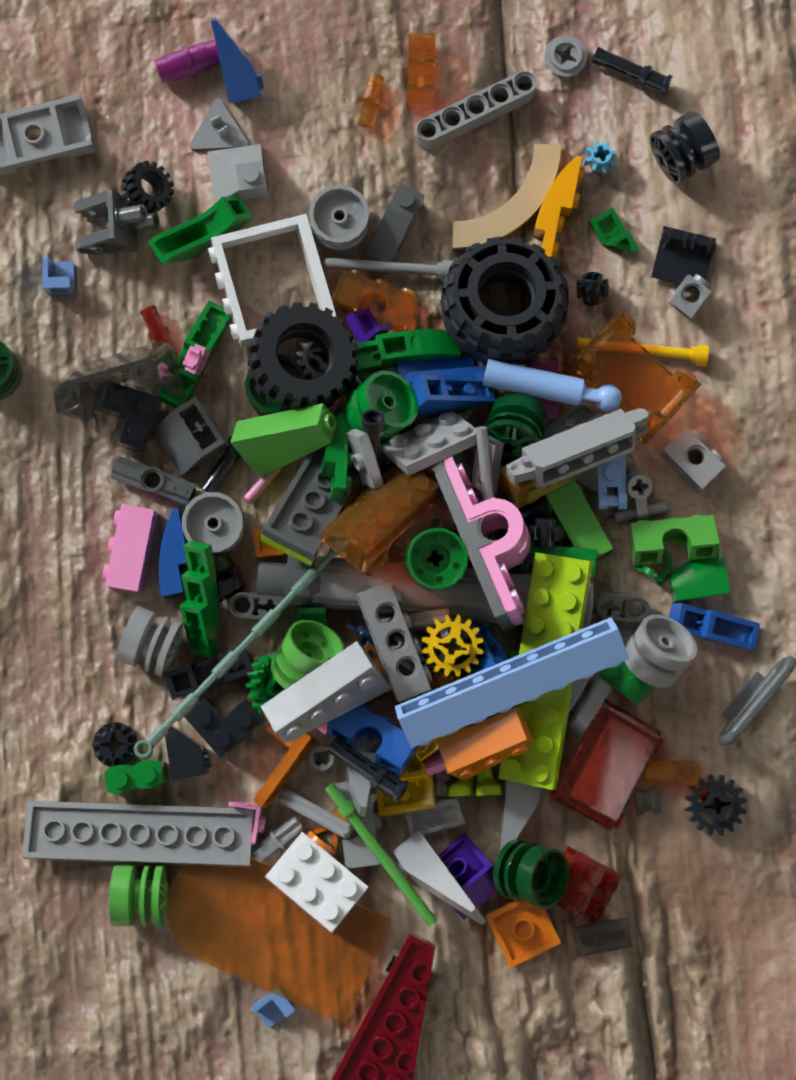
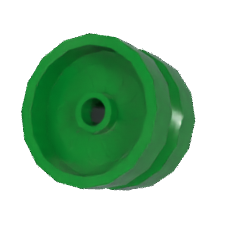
M379 371L372 374L363 384L357 386L346 399L345 411L351 427L365 432L361 422L363 412L369 409L382 411L385 417V427L380 433V443H384L412 424L417 417L419 405L416 393L410 383L401 375L392 371Z

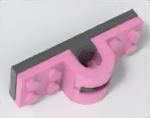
M452 456L444 459V463L440 461L431 465L495 619L503 631L513 628V624L517 626L524 623L521 614L526 611L516 590H510L515 585L507 571L523 563L531 546L530 534L520 511L512 503L503 499H495V497L479 503L462 463L456 465ZM500 529L508 530L507 534L500 540L495 542L489 540L492 532Z

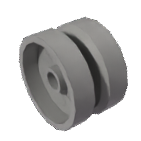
M339 184L326 187L314 197L311 202L309 217L312 235L318 245L329 252L338 254L352 252L360 247L367 238L370 228L368 204L363 195L353 187Z
M206 492L196 496L186 506L182 515V530L188 542L195 541L212 545L213 557L224 552L230 554L242 544L246 534V520L238 504L229 496L219 492ZM217 520L218 526L213 529L210 528L209 525H213L212 521Z
M650 615L644 618L635 634L625 644L629 656L625 663L629 670L645 683L658 688H667L676 683L683 670L695 658L697 653L696 642L691 633L672 618L663 615Z
M601 677L593 680L587 689L585 687L590 678L578 679L573 683L569 711H572L567 720L566 729L578 737L588 727L611 690L612 686Z

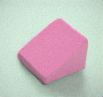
M436 750L425 758V768L429 775H435L447 770L440 750Z

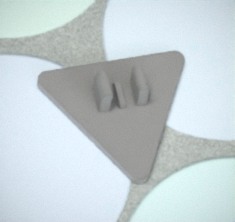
M215 98L190 143V149H230L248 146L249 143L219 98Z

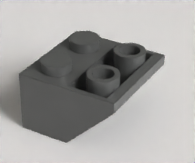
M196 396L171 411L153 430L182 477L217 456L228 447Z

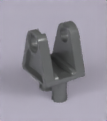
M107 190L74 202L75 214H81L83 218L108 217L107 229L78 237L76 239V251L81 254L138 251V232L158 229L160 226L159 216L155 211L147 213V209L143 204L129 206L127 203L130 200L124 199L122 195L114 190Z

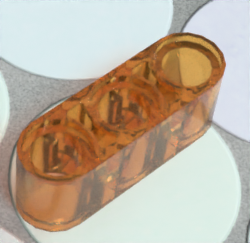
M409 32L407 109H434L435 33Z

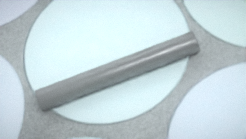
M481 426L476 428L482 494L483 501L494 497L487 427Z

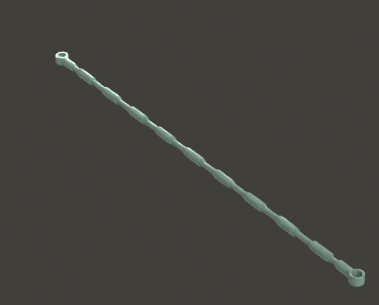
M515 362L512 364L521 365L522 363ZM477 407L466 409L458 415L465 421H468L469 415ZM418 472L410 476L404 473L389 490L386 489L369 506L368 512L351 529L348 528L329 548L330 551L313 569H309L290 589L291 592L273 610L270 609L251 629L252 632L234 651L231 650L211 671L212 674L196 691L190 693L170 713L171 717L163 725L160 724L145 740H140L135 744L134 752L138 758L146 760L152 756L153 748L168 733L167 730L188 713L208 687L217 678L220 679L239 659L238 656L255 638L260 637L279 618V613L296 596L299 597L318 577L317 574L334 556H338L356 537V533L394 498V494L410 477L413 478ZM146 745L149 747L146 754H139L141 746Z

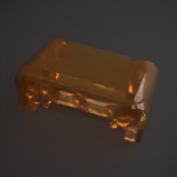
M619 310L578 353L567 367L566 375L582 378L585 381L586 387L599 389L604 385L617 387L621 392L622 400L616 410L622 409L626 413L639 408L646 409L649 413V420L645 422L648 425V433L635 440L640 443H648L702 384L690 371L677 370L672 374L633 338L636 334L635 322L631 317Z

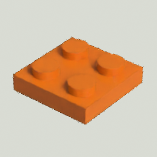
M514 900L485 914L510 968L561 944L545 909Z

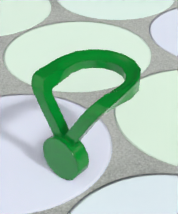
M664 548L663 555L667 560V566L660 575L646 566L642 568V565L634 566L633 564V568L656 584L662 585L672 568V557Z

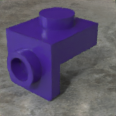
M369 308L351 312L345 317L359 343L375 340L376 335L388 333L393 329L391 323L379 326Z

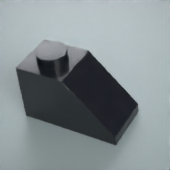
M172 725L165 735L172 781L209 774L208 768H212L210 752L205 751L203 745Z

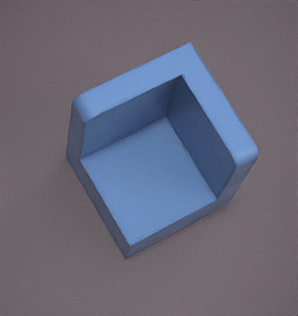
M43 256L42 288L48 295L75 294L74 262H52L49 256Z
M279 984L254 1003L251 1010L253 1013L257 1012L267 1027L271 1028L282 1018H287L296 1010V1006Z

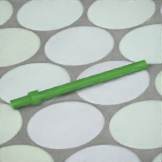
M334 782L326 787V792L338 806L336 810L342 818H347L427 926L433 925L437 918L357 814L353 802L344 797Z

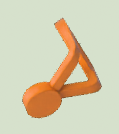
M338 811L333 813V815L348 822L347 818H342ZM320 827L307 833V836L330 854L336 855L338 835L333 832L332 847L316 836V834L328 830L327 828Z

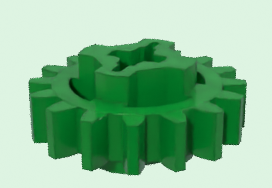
M276 655L259 657L258 663H252L254 672H248L247 674L251 678V683L246 684L247 688H251L248 699H254L252 707L259 708V714H265L261 708L263 704L285 690L274 679L271 672V662Z

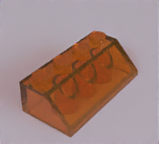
M391 467L382 475L383 486L376 489L369 487L318 534V538L362 572L433 505L439 485L422 471L408 476L399 467Z

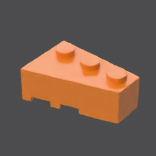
M515 707L437 741L448 774L463 780H467L511 756L521 755L528 751V747L535 744L523 712Z

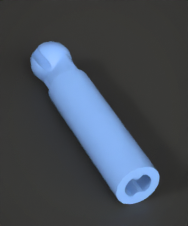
M488 359L482 385L579 406L583 400L594 402L604 412L616 410L622 400L621 392L613 385H604L599 389L586 387L585 381L582 378Z

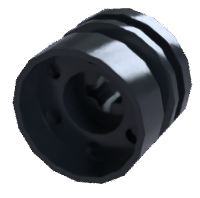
M690 111L677 118L674 122V127L665 125L662 127V130L651 133L649 137L650 146L659 167L674 184H680L685 181L686 177L694 176L695 168L704 170L718 162L720 158L718 143L711 128L703 117L695 111Z

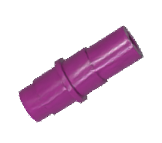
M215 39L189 47L183 45L180 50L154 60V65L162 84L188 76L194 78L197 73L220 64Z

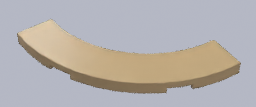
M534 144L533 159L529 173L517 193L503 206L494 212L476 219L454 221L453 250H465L478 242L483 244L487 241V238L499 236L506 238L526 224L540 209L549 188L555 181L560 162L561 144Z

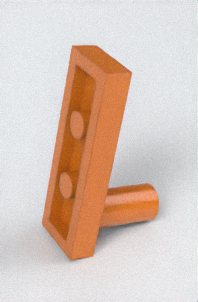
M270 722L265 731L288 747L289 750L253 799L255 803L266 809L316 742V739L305 733L297 739L286 743L275 733Z

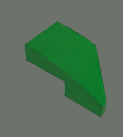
M613 207L587 221L601 245L632 253L639 251L629 230H625Z

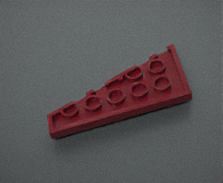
M410 931L331 1080H413L435 944Z

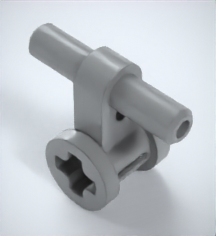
M630 471L626 474V492L632 496L633 508L614 511L613 517L616 522L635 518L637 521L648 519L652 515L668 513L669 505L667 502L647 505L646 498L652 492V482L647 476L639 471ZM636 480L642 482L641 485H638V490L632 488V486L636 485Z

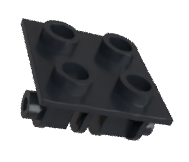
M663 226L651 278L681 284L687 275L694 277L697 274L706 280L712 254H714L717 245L715 243L716 238Z

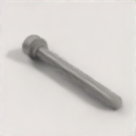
M326 258L323 261V266L326 269L436 276V279H441V282H444L453 261L443 260L442 263L437 262V265Z

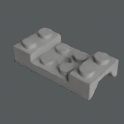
M80 94L0 114V176L18 172V167L65 155H68L69 158H74L96 152ZM32 129L41 130V135L36 140H29L27 138L28 132Z

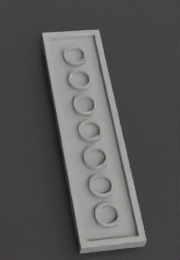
M28 801L22 858L31 860L251 867L254 810L242 808Z

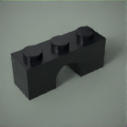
M248 648L238 656L239 659L220 679L217 678L207 690L249 677L247 675L248 672H254ZM230 651L218 654L217 657L200 663L189 664L165 672L164 676L172 700L178 701L186 698L190 693H194Z

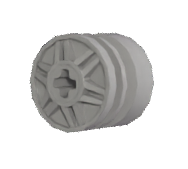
M137 606L130 616L121 637L117 661L137 667L143 657H145V671L150 673L156 665L155 675L164 677V673L168 672L179 653L184 623L176 620L170 628L171 618L165 616L157 627L155 626L157 613Z

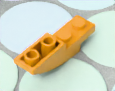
M576 156L557 176L543 200L537 217L533 237L543 238L542 248L545 249V254L548 257H557L559 242H555L556 232H562L564 216L569 217L572 208L577 209L580 193L575 192L577 183H582L585 167L580 166L582 159L580 156Z

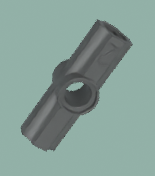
M118 456L110 477L118 482L146 491L150 495L159 496L187 506L193 500L197 484ZM154 475L160 476V484L155 488H149L147 485L148 479Z

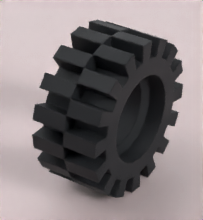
M144 161L143 163H138L125 173L121 181L124 183L121 185V191H126L123 194V198H129L130 202L127 203L129 206L143 204L147 209V213H151L154 211L158 212L173 199L171 196L174 195L175 190L170 188L174 186L173 181H168V178L171 176L169 172L167 174L163 173L165 168L162 165L156 168V162L153 161L149 164V161ZM141 179L147 181L152 186L154 197L145 192Z

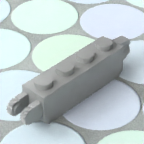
M643 408L626 413L619 409L522 448V457L506 465V474L514 484L532 480L536 486L546 487L630 453L634 450L635 439L648 433V425L645 422L649 420V413Z

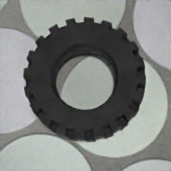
M293 302L292 307L289 309L287 305H283L277 308L276 313L270 312L255 331L248 355L249 376L251 381H256L255 389L258 394L262 395L265 393L267 395L265 401L271 406L275 402L281 405L280 411H288L289 408L298 409L321 403L328 409L334 405L337 399L344 395L354 377L358 360L355 358L358 354L357 344L352 343L354 335L351 329H344L346 322L341 317L335 319L331 316L333 311L327 307L322 311L317 309L318 304L311 302L308 307H303L302 302ZM293 338H303L314 342L326 355L328 361L327 371L322 377L313 380H301L289 375L281 367L277 359V350L280 344Z

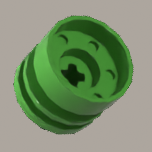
M312 620L295 622L288 630L281 647L271 662V672L274 679L283 688L287 689L343 651L344 645L340 637L322 623Z
M135 865L114 866L109 893L111 925L132 926L136 913H139L142 927L149 925L151 915L153 926L162 927L169 903V883L165 866H156L154 877L151 866H145L141 879H138Z

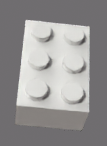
M301 832L265 876L271 884L331 934L368 889L366 884L303 832Z

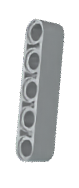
M520 71L423 118L416 127L417 144L424 150L434 149L529 103L535 95L536 77L529 71ZM519 84H526L530 89L522 91L517 86ZM501 95L507 100L500 103L495 101L494 97ZM479 107L483 112L473 114L469 109ZM453 118L459 123L455 126H450L445 121ZM425 130H431L435 135L427 138L421 133Z

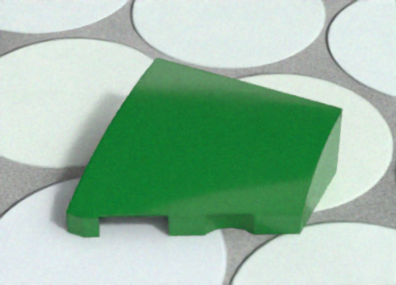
M720 545L717 557L689 560L668 575L672 603L731 593Z

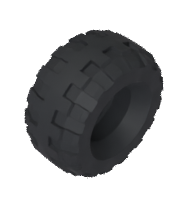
M500 236L487 238V241L483 244L478 242L466 248L465 253L459 258L456 257L450 265L441 295V313L444 326L448 335L451 334L454 338L455 345L463 352H469L474 355V359L485 364L488 359L507 363H527L534 360L538 354L545 353L561 333L569 306L567 279L563 277L561 266L555 258H552V256L548 257L545 254V249L537 244L529 245L524 243L522 238L511 237V240H501ZM508 281L519 285L527 292L531 299V305L526 311L518 315L501 316L489 311L482 304L479 294L484 287L491 283Z

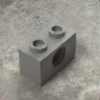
M686 427L659 455L698 493L726 466L722 463L723 458L714 449L709 450L702 443L704 439L697 431L693 429L690 431ZM688 453H697L700 457V464L694 465L690 463Z

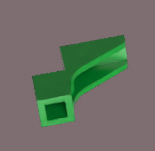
M239 195L221 197L201 215L157 234L149 241V244L162 264L195 259L211 245V237L239 231L253 216Z

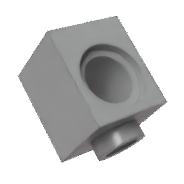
M697 274L694 277L687 275L667 302L688 318H692L712 291L707 288L709 283ZM690 286L698 291L697 299L691 303L684 298V291Z

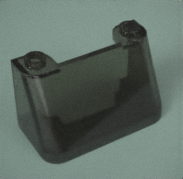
M155 342L80 364L57 386L54 392V402L57 413L85 422L96 418L95 410L92 408L99 383L107 380L118 384L133 380L138 386L144 388L161 386L170 396L185 393L175 350L167 343Z

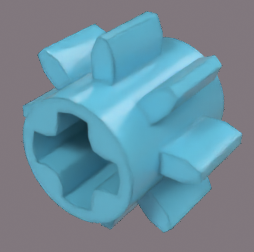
M596 140L593 149L590 147L586 148L585 154L589 157L584 159L583 165L590 166L591 174L601 172L605 176L607 167L610 169L615 168L616 163L611 159L616 157L617 151H611L609 141L606 144H600Z

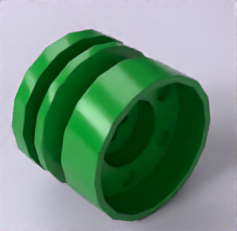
M432 528L417 533L408 542L404 551V566L408 576L416 584L425 588L443 589L454 585L463 576L468 564V553L464 542L455 533L447 529ZM431 551H434L435 555H440L441 561L436 562V567H434L433 563L427 562V557H430L432 554Z

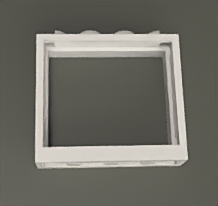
M306 214L211 237L212 247L207 248L211 264H217L219 272L215 273L216 282L219 289L224 288L226 298L222 299L226 315L231 314L234 324L230 325L231 334L234 340H239L241 348L251 345L256 329L246 331L223 251L224 248L296 230L319 309L324 311L326 307L333 311L331 316L336 319V313Z

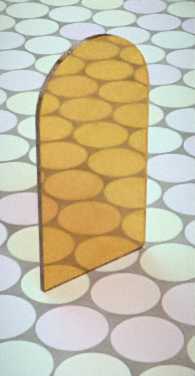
M251 858V867L186 865L179 872L174 882L170 885L167 919L173 937L186 953L201 962L347 1025L355 1003L359 999L360 991L378 947L381 946V940L390 921L389 917L356 903L331 934L266 879L265 876L272 869V866L263 862L260 863L254 858Z

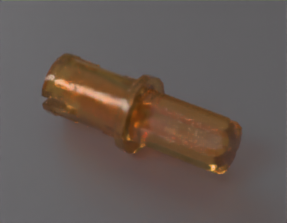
M368 74L365 93L360 98L362 106L358 125L365 129L373 127L377 108L381 105L380 95L385 78L379 74Z

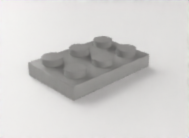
M454 411L446 412L430 422L419 424L408 432L391 437L390 440L381 443V448L386 457L410 476L476 445V428Z

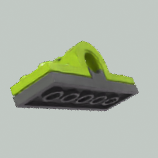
M339 405L333 413L335 419H337L343 409ZM326 446L308 454L263 527L260 537L261 541L310 566L331 532L334 533L340 525L361 481L359 471L351 463V468H347V475L351 476L349 493H344L341 503L330 502L331 477L320 476Z

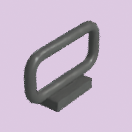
M787 656L782 658L766 677L759 672L753 674L721 714L729 722L717 738L719 745L730 746L742 733H745L795 669V657Z

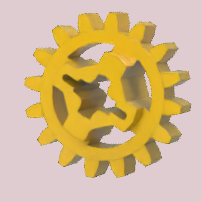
M446 614L445 622L443 623L436 618L434 621L437 627L434 629L428 626L426 630L431 635L430 637L422 638V641L428 644V647L422 649V653L430 654L426 663L435 662L434 671L437 672L443 668L447 677L450 674V670H454L457 677L460 676V669L462 668L468 673L471 672L469 664L472 662L478 665L479 660L475 655L483 654V649L477 647V644L484 642L482 637L475 636L480 629L478 627L473 629L469 627L471 619L466 620L465 623L461 622V615L459 614L455 620H451L449 614ZM451 627L450 633L444 637L436 636L442 629ZM461 629L469 634L472 644L464 641L460 635ZM451 638L457 639V644L461 645V648H455L454 652H449V647L443 644L445 642L449 643ZM434 647L441 649L445 655L444 662L437 657ZM462 654H469L468 658L463 662L454 664L457 657Z

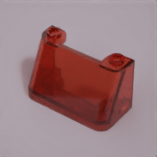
M605 699L595 715V719H592L564 774L561 775L560 779L563 781L558 783L556 790H552L548 799L608 831L613 827L618 829L625 816L622 810L651 753H657L662 745L661 731Z

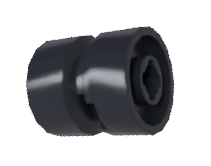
M228 552L215 556L214 563L219 603L234 596L237 592L246 588L247 585L241 574L234 572L235 564Z

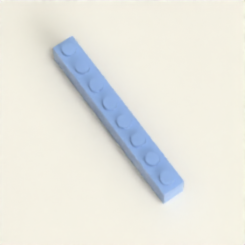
M608 618L395 706L410 747L423 746L437 737L453 734L466 725L480 723L488 716L498 712H507L522 702L534 701L544 693L563 689L569 683L578 679L590 678L595 672L605 668L616 667L622 661L629 659L616 624L612 618Z

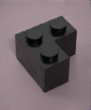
M107 380L99 383L92 409L118 418L111 444L135 452L145 451L160 397Z
M204 697L184 716L220 758H225L266 721L246 699L224 716L209 698Z

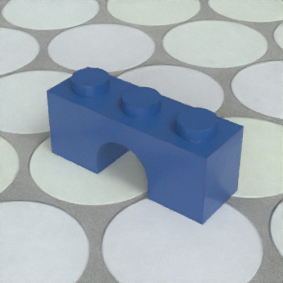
M365 704L327 723V734L334 739L338 736L351 747L363 736L376 738L381 746L376 752L375 764L380 767L387 766L390 768V773L400 778L418 751V746L410 747L403 729L401 730L394 726L386 716L382 714L376 715L369 711Z

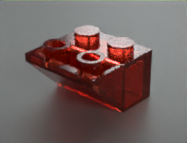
M567 846L564 854L569 862L570 876L565 894L557 906L598 925L623 875Z

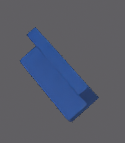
M470 356L397 362L395 365L397 374L401 375L410 384L420 374L481 377L485 375V366L474 367Z

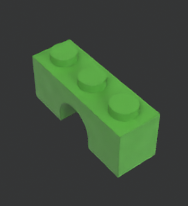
M698 514L687 518L669 517L657 521L640 520L630 524L629 542L634 566L662 563L663 546L668 543L682 545L687 550L689 560L717 557L720 542L714 515L704 516Z

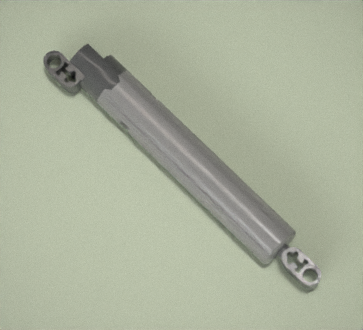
M288 555L287 563L262 561L259 563L257 591L241 590L237 592L229 604L232 614L239 618L261 620L268 613L269 608L260 606L258 612H255L257 598H260L258 604H267L271 599L274 605H278L291 592L290 589L309 569H313L324 556H316L311 566ZM333 557L317 574L318 577L299 597L296 596L287 605L359 611L361 609L355 595L356 593L385 582H390L391 586L396 585L400 592L402 601L398 602L402 613L413 614L448 608L452 611L453 618H456L459 614L461 615V620L465 621L471 619V621L498 623L474 568H466L463 576L454 585L443 589L425 588L416 584L408 576L402 562L378 560L365 562L354 558ZM508 571L515 585L510 590H516L526 611L532 573ZM590 578L582 629L590 626L592 613H598L603 619L612 618L613 621L642 622L650 614V605L643 597L636 594L603 592L595 597L593 596V581ZM237 598H247L250 601V609L247 611L240 610L236 603ZM607 599H610L612 604L622 606L623 614H621L619 608H610L609 612L606 613L601 605L606 604ZM635 601L642 602L643 609L641 613L631 615L629 613L630 605ZM384 605L380 607L378 614L392 615V610L389 606ZM526 612L521 614L523 621L525 620Z

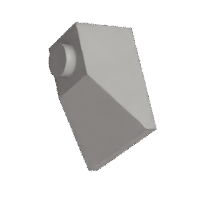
M261 144L208 152L215 203L221 197L239 195L242 201L268 197Z

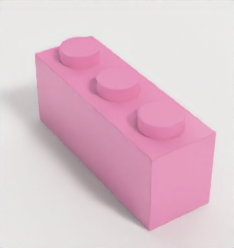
M121 504L120 510H116L113 526L117 527L115 537L110 538L108 544V553L111 554L110 562L105 564L102 574V580L106 581L105 586L142 594L158 516L154 509Z

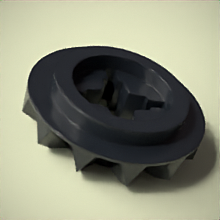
M120 722L105 724L94 736L92 747L95 757L102 764L110 767L125 765L135 756L134 746L137 743V737L134 731L126 724ZM114 732L117 741L126 743V746L117 748L115 757L112 748L103 746L104 743L112 741Z

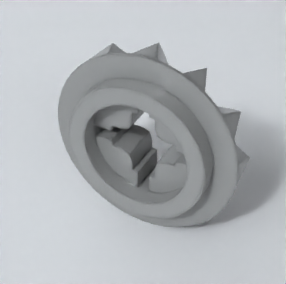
M569 35L558 36L551 40L544 54L547 69H550L555 76H564L566 79L569 76L578 75L585 67L587 61V51L584 44L579 39ZM571 49L569 58L572 61L567 60L561 65V56L559 54L564 55Z

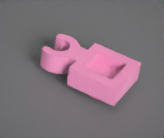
M197 344L194 347L190 346L182 363L185 366V370L200 376L211 350Z

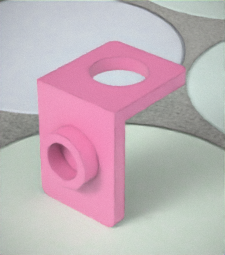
M229 801L228 806L256 810L251 844H257L259 833H264L266 817L262 816L263 807L257 804Z

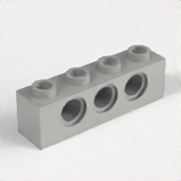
M385 582L356 593L357 601L395 700L400 702L431 690L429 682L433 681L427 665L422 667L419 656L422 655V650L418 640H412L408 629L412 628V624L407 612L402 613L398 602L402 601L397 586H391L390 582ZM384 605L389 606L392 610V617L387 622L381 621L378 617V610ZM394 632H398L403 639L401 646L396 649L390 647L388 643L389 636ZM404 659H409L413 665V669L408 675H402L399 672V663Z

